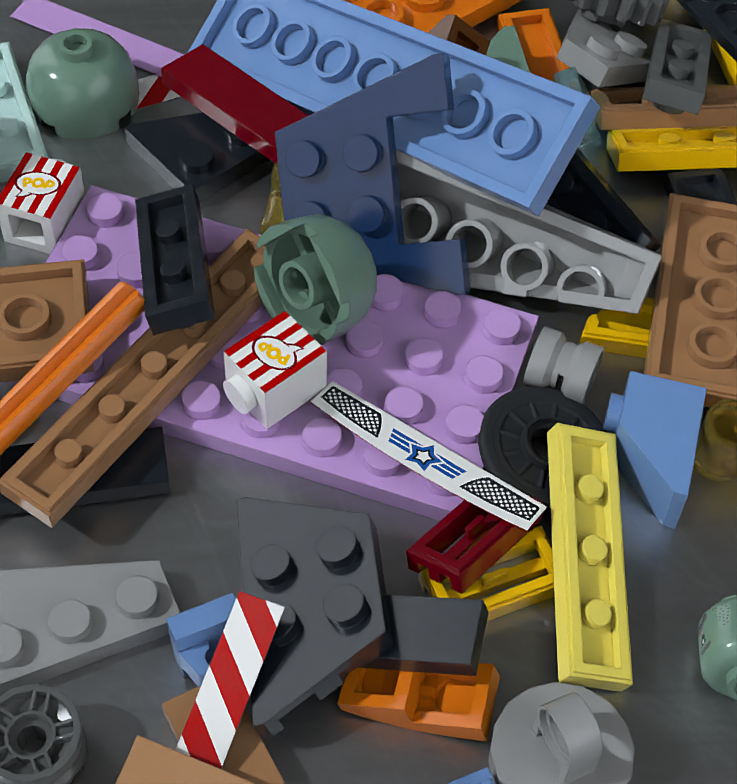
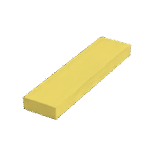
M556 423L547 432L558 683L622 692L633 685L616 434Z

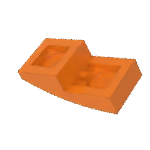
M479 663L476 676L356 668L348 674L342 684L337 704L342 711L397 727L435 735L487 741L500 676L495 665L490 663Z

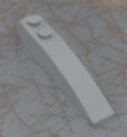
M396 149L405 243L466 238L470 288L502 292V294L522 297L530 296L557 300L563 303L636 314L640 312L663 255L546 204L539 217L448 177Z

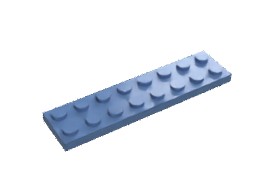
M217 0L188 51L190 52L204 44L299 110L310 115L433 54H449L454 110L394 117L396 149L448 177L538 217L600 109L597 102L589 95L344 0Z

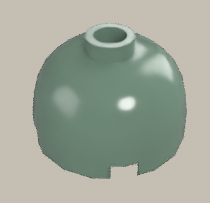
M73 28L57 32L42 41L34 51L28 64L26 92L35 120L41 126L42 120L46 124L54 126L58 136L67 139H92L111 134L120 128L119 120L126 116L130 110L132 117L138 108L140 92L134 65L128 51L107 33L88 28Z
M315 214L289 219L270 226L261 235L256 249L265 246L263 264L254 267L255 282L262 303L272 319L286 311L320 345H323L344 335L365 318L377 292V271L372 253L365 241L348 223L333 217Z

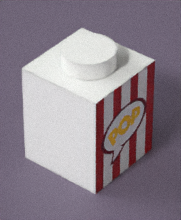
M26 152L0 194V226L4 242L51 254L85 196L81 168L61 159H50Z
M283 311L224 351L226 380L223 382V389L227 398L240 413L247 414L250 412L266 429H269L312 399L327 386V351L286 311Z

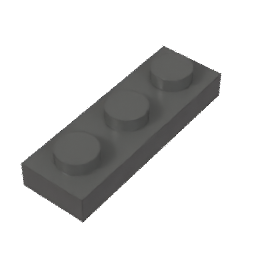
M661 18L654 38L642 99L651 101L654 107L666 113L682 114L685 111L698 115L706 92L712 36L707 31Z

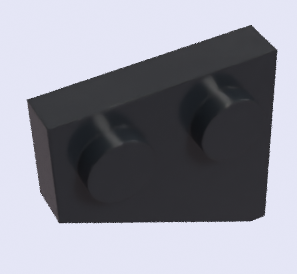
M203 112L135 123L125 128L127 144L173 188L193 183L200 203L270 160Z

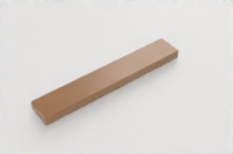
M246 229L209 266L215 319L154 336L149 327L0 478L1 494L53 528L263 305L254 274V267L263 264L265 246L256 249L260 236Z

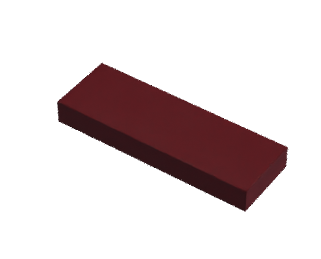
M204 44L161 68L163 85L277 165L275 132L308 116Z

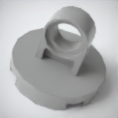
M554 682L530 687L507 703L493 727L488 763L496 784H629L633 776L635 747L626 721L608 700L583 686Z

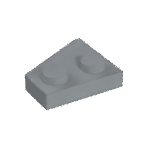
M579 9L556 58L597 87L646 82L651 58L645 52L647 45L629 33L622 31L616 33L600 21L595 22L580 15L582 9Z

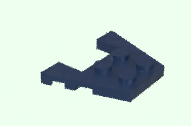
M433 54L276 131L275 139L284 221L315 214L344 221L358 232L372 253L377 275L388 274L395 276L402 282L437 291H447L454 295H465L470 293L466 238L408 244L404 241L393 118L398 116L454 110L449 54Z

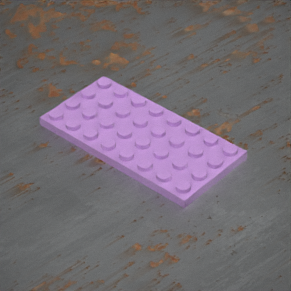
M93 185L90 186L45 262L85 260L90 310L122 281L133 286L143 296L135 199L137 198ZM202 218L208 265L210 266L245 230ZM377 275V292L365 318L344 335L321 345L327 351V386L332 381L486 471L478 446V435L484 414L495 400L507 392L515 390L536 332L539 316L466 294L454 295L447 291H437L402 282L392 275ZM264 305L253 314L147 427H162L163 434L437 521H441L464 500L402 465L338 423L311 403V400L316 396L269 429H266L250 412L247 414L240 413L231 404L223 389V382L226 380L224 351L272 319ZM145 311L94 361V372L82 373L56 400L73 405L149 328L145 318ZM20 380L2 383L15 386Z

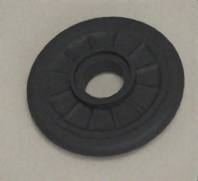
M523 387L507 392L489 406L484 414L478 435L479 452L488 473L517 490L541 500L542 504L546 506L543 512L551 513L548 460L537 455L533 450L531 439L540 436L547 438V432L556 423L602 432L607 431L603 430L601 421L586 405L565 397L563 392L546 387Z

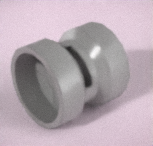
M545 326L531 353L523 383L530 387L559 389L565 397L585 404L600 368L605 347L589 341L579 345L573 344V342L567 341L564 332Z

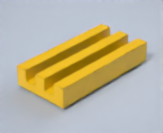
M542 526L531 529L493 566L537 551L540 557L510 568L503 567L484 574L482 578L476 580L462 594L452 589L445 590L443 584L450 582L449 578H446L440 584L429 579L428 568L419 573V582L423 591L427 590L430 597L477 599L549 573L543 577L480 599L484 601L488 609V622L555 597L552 544Z

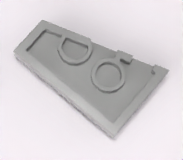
M159 560L0 570V695L11 688L38 684L170 635L166 618L179 614L180 611Z

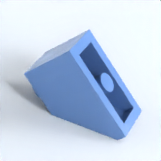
M630 371L624 394L611 393L603 430L616 434L617 460L620 472L661 525L675 529L689 493L707 388Z

